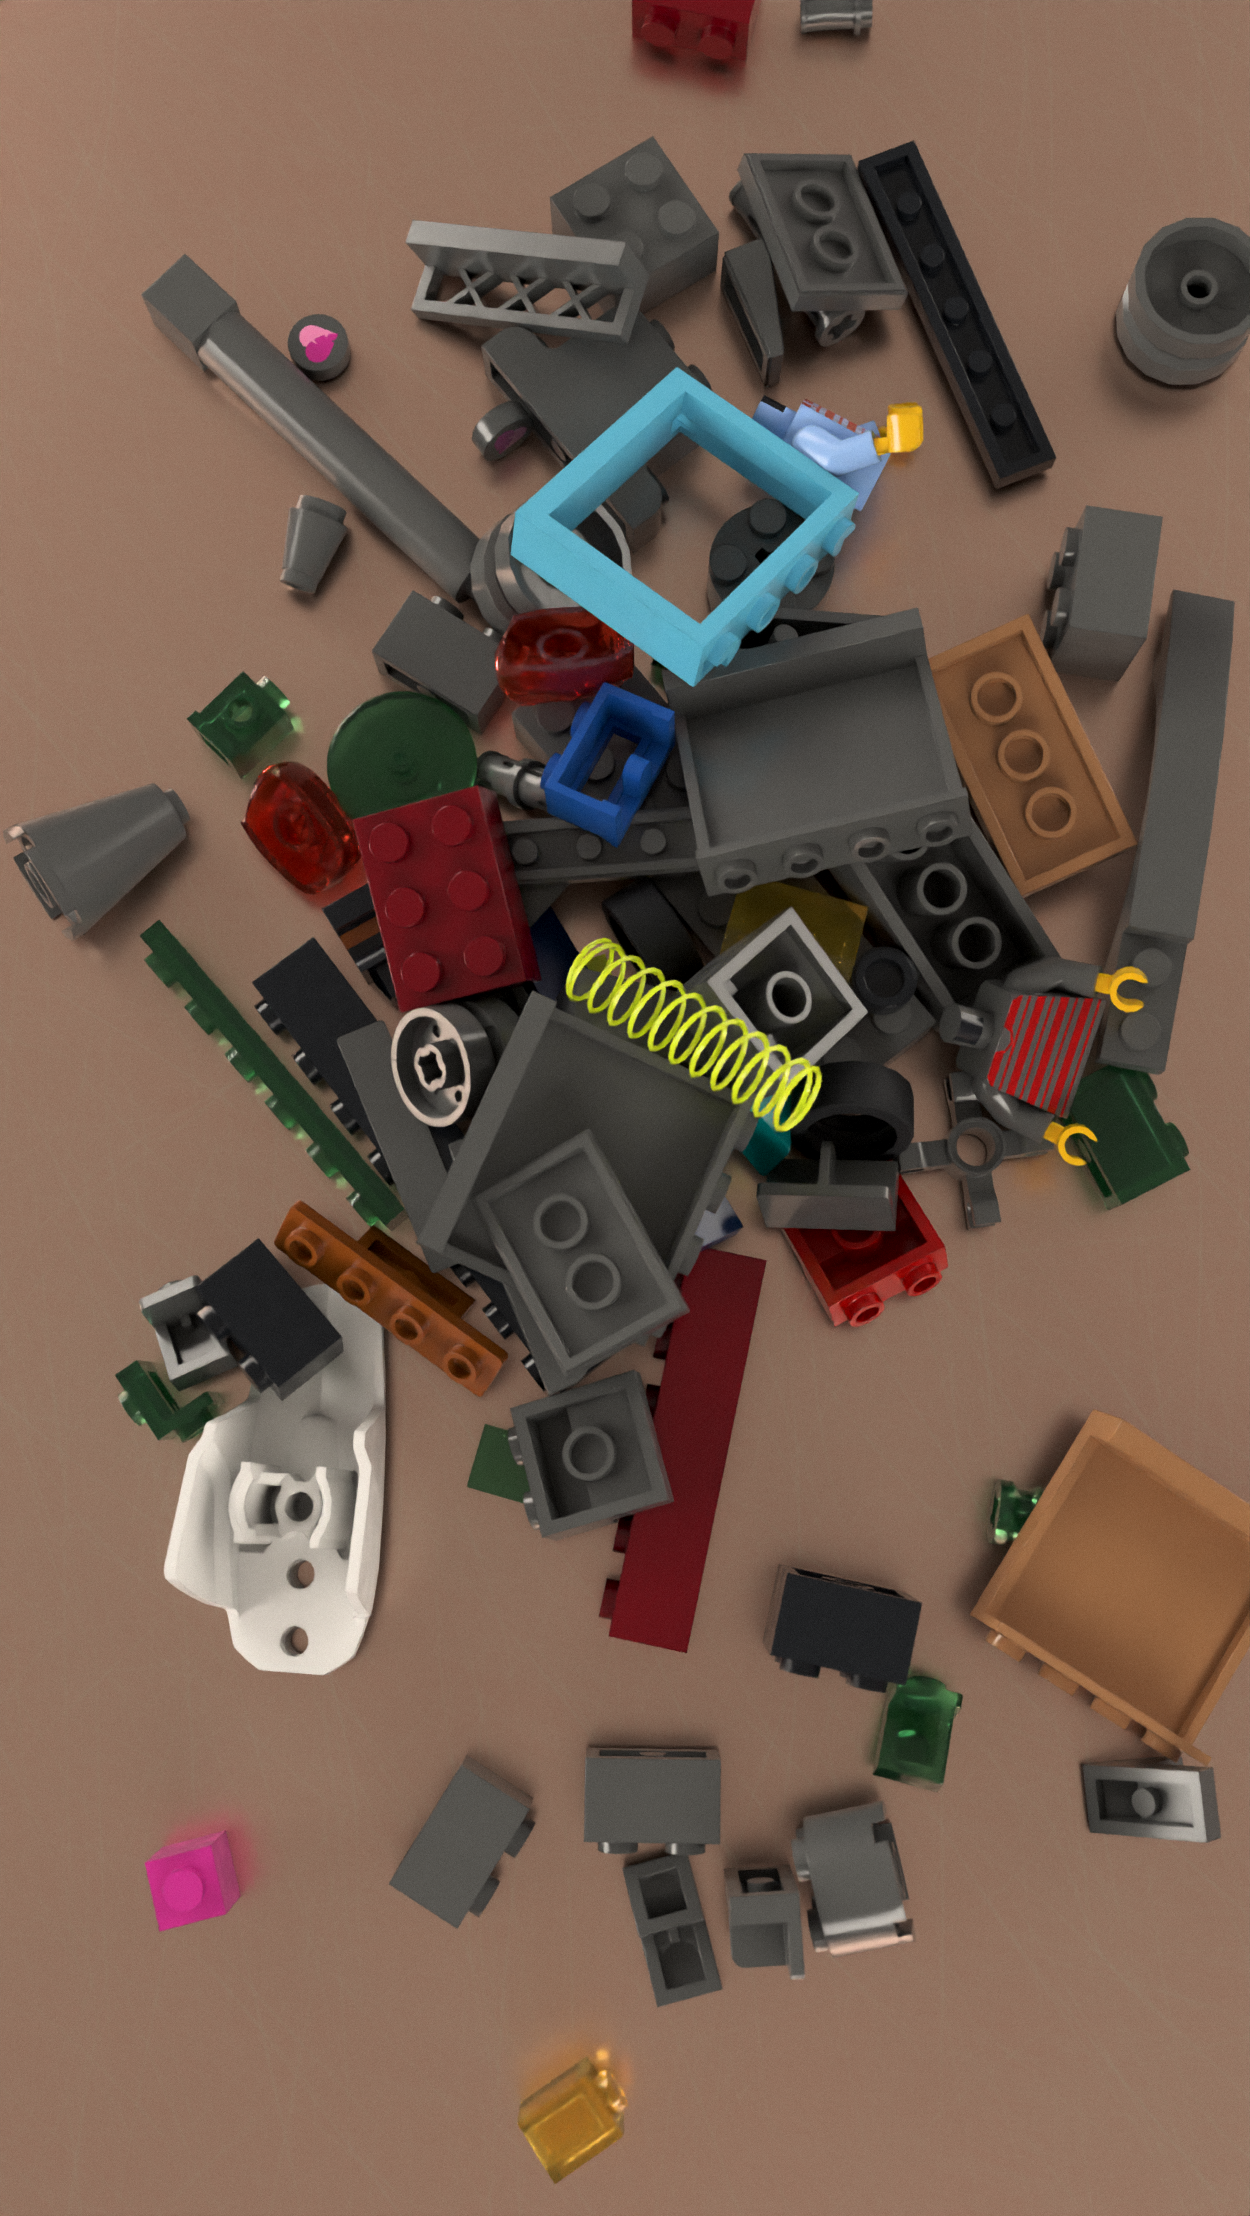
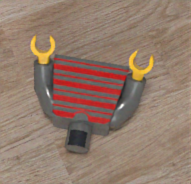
M1046 957L1012 970L1006 980L988 979L984 981L979 987L973 1008L959 1004L949 1005L944 1010L940 1020V1037L944 1042L960 1045L956 1058L957 1068L973 1076L972 1093L999 1124L1039 1144H1043L1045 1140H1048L1057 1145V1150L1066 1162L1076 1166L1085 1165L1087 1163L1085 1160L1066 1152L1065 1142L1074 1133L1085 1134L1088 1138L1098 1142L1092 1130L1082 1124L1075 1123L1064 1127L1055 1122L1056 1116L1068 1119L1107 1000L1097 996L1098 993L1109 994L1113 1004L1119 1010L1136 1012L1144 1007L1143 1001L1134 998H1123L1118 994L1117 988L1125 980L1133 979L1138 982L1148 983V979L1140 969L1133 966L1123 967L1113 975L1103 973L1102 966L1057 957Z

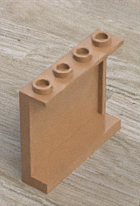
M1093 1409L970 1615L991 1628L985 1641L1018 1662H1021L1026 1652L1044 1662L1037 1674L1069 1695L1073 1696L1079 1685L1096 1695L1090 1708L1125 1730L1131 1719L1147 1728L1141 1741L1177 1763L1184 1752L1207 1766L1212 1758L1194 1747L1193 1743L1250 1647V1504L1124 1419Z

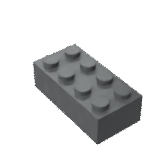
M972 817L973 835L954 839L948 844L937 847L923 846L889 854L874 862H854L829 868V871L879 947L896 948L905 953L913 962L917 971V987L914 996L936 1020L932 1028L938 1032L944 1010L951 1004L973 1008L979 987L984 981L988 979L1006 980L1012 970L1046 957L1061 958Z

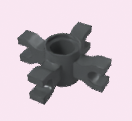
M964 1071L950 1073L949 1078L944 1079L953 1128L942 1140L910 1143L908 1149L893 1158V1161H898L901 1175L943 1168L951 1177L962 1181L968 1229L994 1226L995 1223L1001 1222V1216L991 1171L996 1169L1004 1159L1045 1155L1049 1150L1055 1149L1054 1143L1045 1140L1043 1144H1039L1013 1130L1001 1131L994 1122L982 1118L980 1101L972 1093L973 1076ZM972 1134L984 1142L987 1148V1158L983 1165H969L959 1157L957 1140L960 1135Z

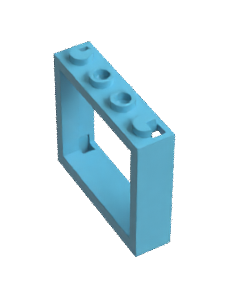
M676 367L515 512L510 555L694 687L714 666L718 667L722 664L726 667L731 662L740 647L741 639L751 629L759 633L770 623L779 608L780 600L789 591L799 594L808 585L817 570L819 561L827 553L833 557L840 553L844 540L856 527L855 523L851 521V517L859 493ZM679 432L805 519L700 624L571 532Z

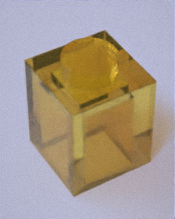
M586 2056L520 2102L517 2125L550 2178L556 2184L624 2136V2113L622 2110L628 2106V2103L611 2072L608 2069H604L598 2074L590 2059Z

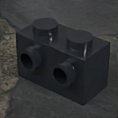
M259 1238L195 1287L199 1300L203 1305L196 1312L197 1317L218 1343H222L229 1337L242 1352L244 1357L237 1362V1365L260 1393L271 1387L281 1401H283L344 1352L342 1336Z

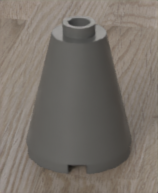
M151 783L14 824L3 831V837L6 844L18 838L24 852L13 857L17 867L50 918L53 919L63 913L71 923V926L61 932L68 939L74 941L90 930L186 838L183 824L190 821V816L182 800L173 789L169 788L163 792L156 784Z

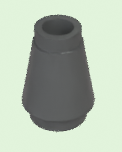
M299 495L296 507H290L288 511L282 563L283 571L280 582L304 592L315 593L318 582L321 581L348 530L343 525L347 513L343 508L317 497Z

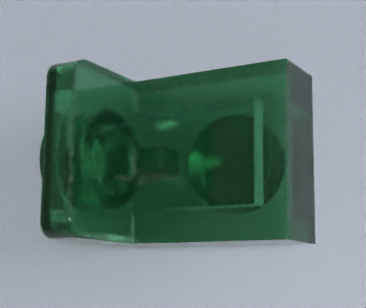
M136 1360L115 1375L124 1388L118 1394V1399L124 1410L138 1426L147 1423L158 1440H172L178 1436L182 1443L188 1442L204 1431L205 1424L215 1419L211 1412L224 1403L218 1392L206 1391L184 1407H181L150 1361Z
M925 1676L908 1678L906 1686L895 1684L885 1700L873 1775L938 1792L944 1784L953 1720L961 1710L963 1695L946 1690L945 1684Z

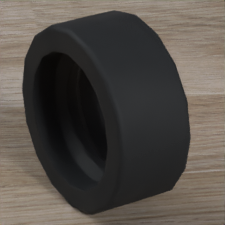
M648 878L637 879L602 901V910L606 920L626 956L635 955L640 957L645 965V969L657 968L662 971L665 981L676 980L684 985L704 967V963L682 922L659 889ZM630 961L635 970L639 972L641 969L638 964ZM652 973L646 974L645 984L657 986L661 983L657 975ZM673 986L666 987L667 990L675 992L678 990V988Z
M853 1060L830 1062L818 1066L822 1075L818 1095L803 1119L790 1129L791 1140L795 1148L809 1158L820 1159L822 1141H833L837 1160L871 1161L891 1160L908 1149L914 1137V1095L910 1082L897 1071L877 1063ZM812 1072V1085L808 1098L810 1097L815 1084V1072ZM807 1074L792 1089L791 1115L803 1094ZM855 1113V1114H863V1115H852V1116H850V1115H841V1114Z

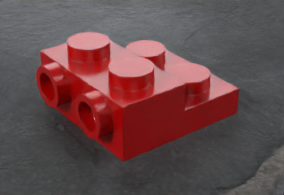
M899 1174L896 1231L781 1228L799 1259L808 1282L834 1327L847 1320L853 1327L862 1326L873 1321L884 1311L885 1305L883 1301L904 1290L911 1297L930 1291L941 1281L942 1274L940 1271L948 1268L945 1245L901 1174Z

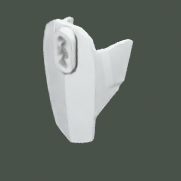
M319 1284L301 1289L342 1336L344 1352L283 1401H281L271 1387L260 1393L251 1384L246 1401L226 1414L212 1419L205 1424L202 1437L188 1455L164 1565L166 1580L178 1590L200 1602L226 1610L234 1648L248 1662L262 1671L328 1675L355 1657L364 1635L368 1619L371 1616L377 1585L384 1504L386 1447L384 1327L356 1306L346 1302L340 1294L328 1285ZM308 1561L314 1568V1578L311 1584L304 1588V1585L298 1580L297 1572L300 1565ZM298 1628H302L308 1636V1645L303 1653H298L291 1645L292 1634Z

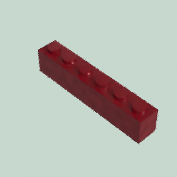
M708 1248L699 1253L688 1276L678 1272L674 1282L690 1312L669 1323L662 1336L657 1338L653 1358L665 1360L660 1386L647 1383L645 1393L674 1502L619 1518L612 1552L625 1554L620 1580L606 1579L599 1612L600 1618L611 1620L609 1637L687 1653L767 1260Z

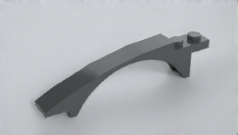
M1173 590L1170 595L1161 650L1154 660L1151 676L1156 692V730L1147 801L1126 897L1103 969L1104 974L1113 975L1123 967L1133 966L1140 969L1147 976L1148 983L1131 979L1123 981L1117 988V992L1121 997L1143 1001L1144 1007L1136 1012L1119 1010L1113 1004L1109 994L1098 993L1097 996L1107 1000L1102 1015L1103 1019L1095 1057L1096 1063L1160 1075L1166 1068L1186 949L1195 935L1211 836L1225 729L1235 601L1180 590Z

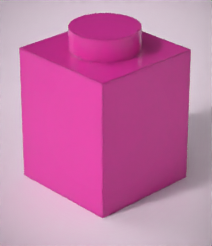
M226 1830L164 1846L145 1862L159 1932L225 1915L241 1897Z

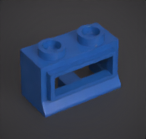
M604 682L593 702L584 701L577 710L570 730L572 738L562 755L554 753L549 759L541 777L540 787L545 792L548 814L599 835L618 848L631 825L630 823L635 813L640 809L675 746V711ZM613 734L638 744L634 753L628 758L623 773L607 800L599 801L581 793Z

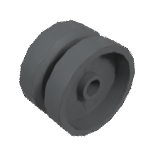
M1185 218L1162 227L1144 245L1116 310L1117 337L1127 358L1145 375L1170 385H1196L1221 375L1238 358L1250 334V237L1239 227L1216 218Z
M520 505L513 513L506 515L495 523L477 542L470 564L471 588L483 618L495 631L522 648L549 650L573 640L586 630L599 625L602 621L510 555L515 512L522 506ZM600 505L571 532L632 575L630 549L620 525Z

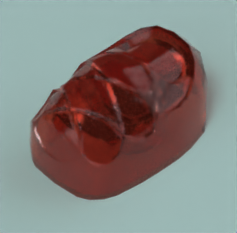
M582 606L546 608L514 615L495 652V678L506 699L522 707L548 702H570L595 696L604 682L619 687L629 678L632 679L634 673V643L624 638Z
M277 762L267 766L259 774L252 786L244 818L241 821V825L252 843L286 880L306 894L315 895L339 885L358 865L362 856L353 822L341 808L338 797L312 769L300 762Z

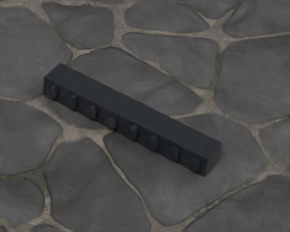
M312 937L252 982L264 998L255 1004L254 1007L276 1036L286 1029L301 1047L291 1055L314 1086L325 1079L338 1097L329 1107L351 1136L361 1129L365 1132L376 1147L367 1157L387 1184L391 1186L395 1182L337 1043L339 1037L375 1023L377 1019L317 940ZM456 1124L445 1127L428 1125L448 1174L453 1163L448 1144L463 1139L465 1135ZM459 1263L451 1266L452 1271L466 1288L477 1281L489 1297L491 1302L483 1307L482 1310L501 1336L507 1339L513 1333H516L529 1350L503 1283ZM530 1353L521 1362L540 1388L546 1391ZM614 1355L590 1367L587 1370L584 1378L591 1374L593 1371H595L598 1367H600Z

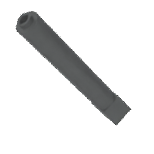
M186 254L141 294L154 325L201 370L205 372L209 368L457 603H463L470 598L476 602L471 588L470 564L480 538L241 316L236 301Z

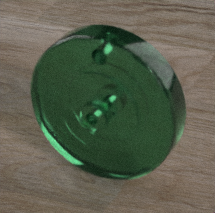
M397 691L384 693L358 705L337 727L330 742L327 755V775L331 791L338 806L351 823H353L352 819L473 787L478 782L477 752L473 738L464 721L443 702L417 692Z

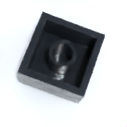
M778 1564L763 1643L769 1654L775 1656V1661L780 1663L779 1669L802 1676L819 1678L821 1667L840 1671L839 1676L846 1678V1684L850 1686L886 1693L888 1682L906 1686L922 1602L906 1592Z

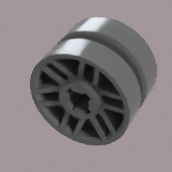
M481 995L450 1003L417 1008L408 1012L400 1020L394 1032L391 1046L392 1071L402 1100L420 1121L434 1127H445L474 1118L519 1020L516 1013L505 1002L493 996Z

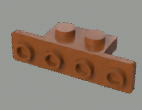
M301 1200L297 1201L289 1209L274 1240V1245L280 1251L286 1254L295 1264L305 1268L340 1294L346 1302L356 1306L390 1331L400 1342L409 1345L444 1371L450 1379L463 1385L476 1396H483L508 1359V1353L463 1320L474 1304L475 1299L440 1273L431 1272L429 1265L374 1225L356 1241Z

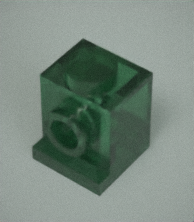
M244 671L200 713L195 710L187 718L199 739L241 779L294 729L287 713L284 711L290 704V701L283 692L266 676H263L255 683ZM249 706L253 708L252 715L247 720L242 722L234 721Z

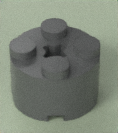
M767 498L757 501L753 506L736 513L728 519L715 536L709 555L707 594L711 612L770 556L805 519L779 501ZM827 553L819 561L817 570L808 585L799 594L789 591L780 600L779 608L825 611L834 575L835 556L833 557Z
M883 1800L804 1817L803 1828L796 1829L797 1839L791 1840L798 1879L800 1882L809 1880L812 1882L814 1896L811 1897L812 1909L807 1910V1918L816 1953L830 1950L831 1955L836 1958L915 1941L913 1918H906L903 1901L909 1900V1895L891 1822L878 1825V1822L885 1821L887 1808Z

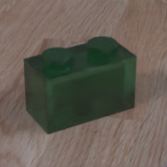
M1107 1065L1082 1078L1068 1119L1057 1116L1062 1126L1066 1127L1069 1124L1075 1123L1082 1124L1092 1130L1098 1142L1082 1133H1074L1069 1136V1139L1078 1156L1087 1162L1084 1167L1108 1211L1191 1170L1185 1160V1157L1189 1155V1150L1183 1135L1172 1122H1164L1153 1102L1157 1100L1158 1094L1149 1074Z

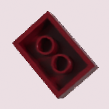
M476 785L352 819L400 1013L410 1012L417 1008L450 1003L456 1000L488 995L542 981L496 792Z

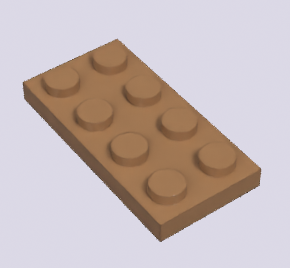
M1029 613L928 659L962 787H966L969 802L993 852L1023 898L1130 851L1137 846L1138 842Z

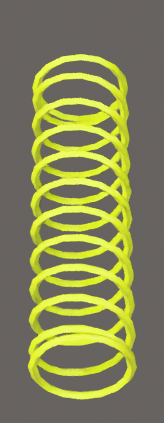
M603 937L589 943L578 954L570 967L566 979V995L570 1001L579 1002L588 998L587 1008L589 1013L592 1014L601 1012L609 1005L607 1012L609 1026L615 1027L629 1018L627 1033L630 1039L641 1037L651 1028L647 1041L649 1051L656 1052L661 1050L674 1037L668 1053V1059L672 1065L686 1060L693 1052L704 1031L707 1012L714 1011L719 1013L722 1023L714 1027L696 1048L689 1065L690 1076L692 1078L700 1077L710 1069L724 1045L728 1030L727 1026L735 1024L740 1026L743 1036L736 1040L718 1060L710 1079L712 1091L723 1089L735 1077L746 1055L748 1039L756 1037L762 1040L764 1050L758 1053L739 1074L731 1093L733 1104H741L752 1095L765 1073L769 1053L777 1050L784 1054L785 1064L779 1067L760 1089L753 1105L754 1117L760 1118L765 1116L776 1105L773 1124L776 1131L785 1132L797 1125L810 1110L821 1087L822 1075L818 1066H811L809 1061L804 1058L791 1060L786 1046L778 1044L769 1047V1041L764 1033L756 1031L748 1034V1028L743 1020L738 1018L727 1020V1015L722 1007L717 1005L706 1007V1002L702 995L695 992L686 994L681 982L676 980L665 981L662 971L657 968L645 969V965L640 957L635 955L625 956L621 945L612 943L611 939ZM603 943V945H601V946L595 948L594 950L590 951V950H591L593 947H595L597 944ZM609 949L606 967L596 979L592 988L582 996L573 995L574 983L586 963L597 953ZM614 950H616L621 957L616 961H614ZM632 961L637 963L641 970L622 984L626 971V962ZM621 964L619 977L612 992L599 1007L594 1008L592 1003L596 991L604 983L608 974ZM652 973L657 975L661 983L652 988L641 999L644 992L646 974ZM641 977L638 991L630 1007L621 1018L613 1020V1011L618 1000L625 990L636 979ZM673 986L678 988L681 996L672 1001L660 1014L665 1000L666 987ZM661 990L659 1001L647 1024L639 1032L633 1033L634 1022L646 1002L656 992ZM691 998L697 1000L701 1005V1010L693 1014L679 1029L686 1009V1000ZM680 1004L678 1016L670 1032L660 1044L654 1046V1036L660 1024ZM701 1017L699 1027L692 1042L680 1057L674 1059L675 1049L681 1037ZM721 1030L720 1038L708 1062L699 1071L695 1072L696 1062L708 1042ZM742 1044L736 1063L730 1073L720 1084L716 1085L717 1076L723 1064ZM762 1059L759 1071L751 1086L740 1098H737L739 1088L745 1077ZM795 1064L805 1066V1069L794 1076L786 1086L791 1066ZM812 1072H815V1084L811 1092V1095L808 1098L812 1085ZM783 1073L779 1087L771 1101L763 1110L758 1112L766 1092ZM807 1074L805 1088L798 1105L787 1121L780 1125L779 1117L787 1097L796 1084Z

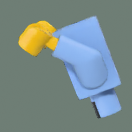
M765 395L752 417L754 421L857 491L859 495L855 509L862 511L891 453L914 451L921 446L924 439L922 408L916 402L888 405L887 425L878 427L874 420L858 426L807 399H804L796 412Z

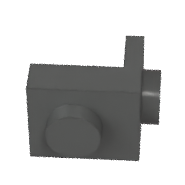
M197 1275L190 1276L184 1280L171 1281L163 1285L158 1291L139 1300L142 1314L155 1330L169 1380L179 1392L238 1366V1360L231 1339L228 1337L222 1343H218L196 1315V1312L203 1307L195 1289L202 1282Z

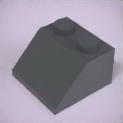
M792 907L784 909L711 960L683 985L686 994L695 992L702 995L706 1002V1007L714 1005L722 1007L727 1015V1020L735 1018L743 1020L748 1028V1034L756 1031L764 1033L769 1041V1047L778 1044L786 1046L791 1060L804 1058L809 1061L811 1066L868 1013ZM679 990L667 999L669 1004L681 996ZM692 998L686 1000V1009L682 1019L683 1023L701 1010V1005L697 1000ZM678 1004L674 1008V1011L677 1015L679 1013L680 1004ZM714 1011L707 1012L705 1028L698 1042L699 1044L714 1027L722 1023L719 1013ZM701 1017L688 1028L693 1036H695L699 1027ZM735 1024L727 1026L726 1039L719 1056L714 1062L715 1066L723 1053L743 1036L740 1026ZM721 1030L703 1049L709 1058L717 1046ZM756 1037L748 1039L747 1051L741 1067L729 1083L732 1089L745 1066L758 1053L764 1050V1044L761 1039ZM742 1044L723 1064L720 1073L724 1078L727 1077L736 1063ZM776 1050L769 1053L767 1068L762 1080L753 1093L758 1095L767 1079L779 1067L785 1064V1056L782 1052ZM762 1059L745 1077L739 1088V1093H744L751 1086L759 1071ZM800 1064L791 1066L786 1086L794 1076L805 1069V1066ZM783 1073L773 1082L764 1098L775 1094Z

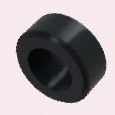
M882 946L868 950L857 960L850 975V988L866 1010L877 1015H888L901 1010L910 1001L917 987V971L913 962L905 953L893 947Z

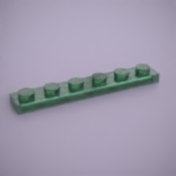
M160 920L143 932L140 937L153 951L144 961L168 988L179 982L193 999L184 1008L208 1036L216 1029H219L233 1047L224 1055L242 1077L250 1083L259 1076L271 1090L273 1095L264 1102L289 1131L297 1124L304 1129L314 1141L305 1151L325 1175L330 1179L337 1172H340L354 1188V1191L346 1199L370 1227L381 1220L391 1231L408 1218L404 1205L174 934Z

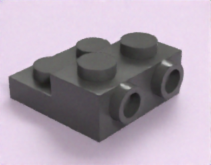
M631 1370L510 1408L514 1427L508 1429V1442L517 1465H524L530 1490L524 1492V1507L530 1525L534 1530L540 1529L542 1538L555 1541L617 1523L618 1518L674 1502L639 1372Z

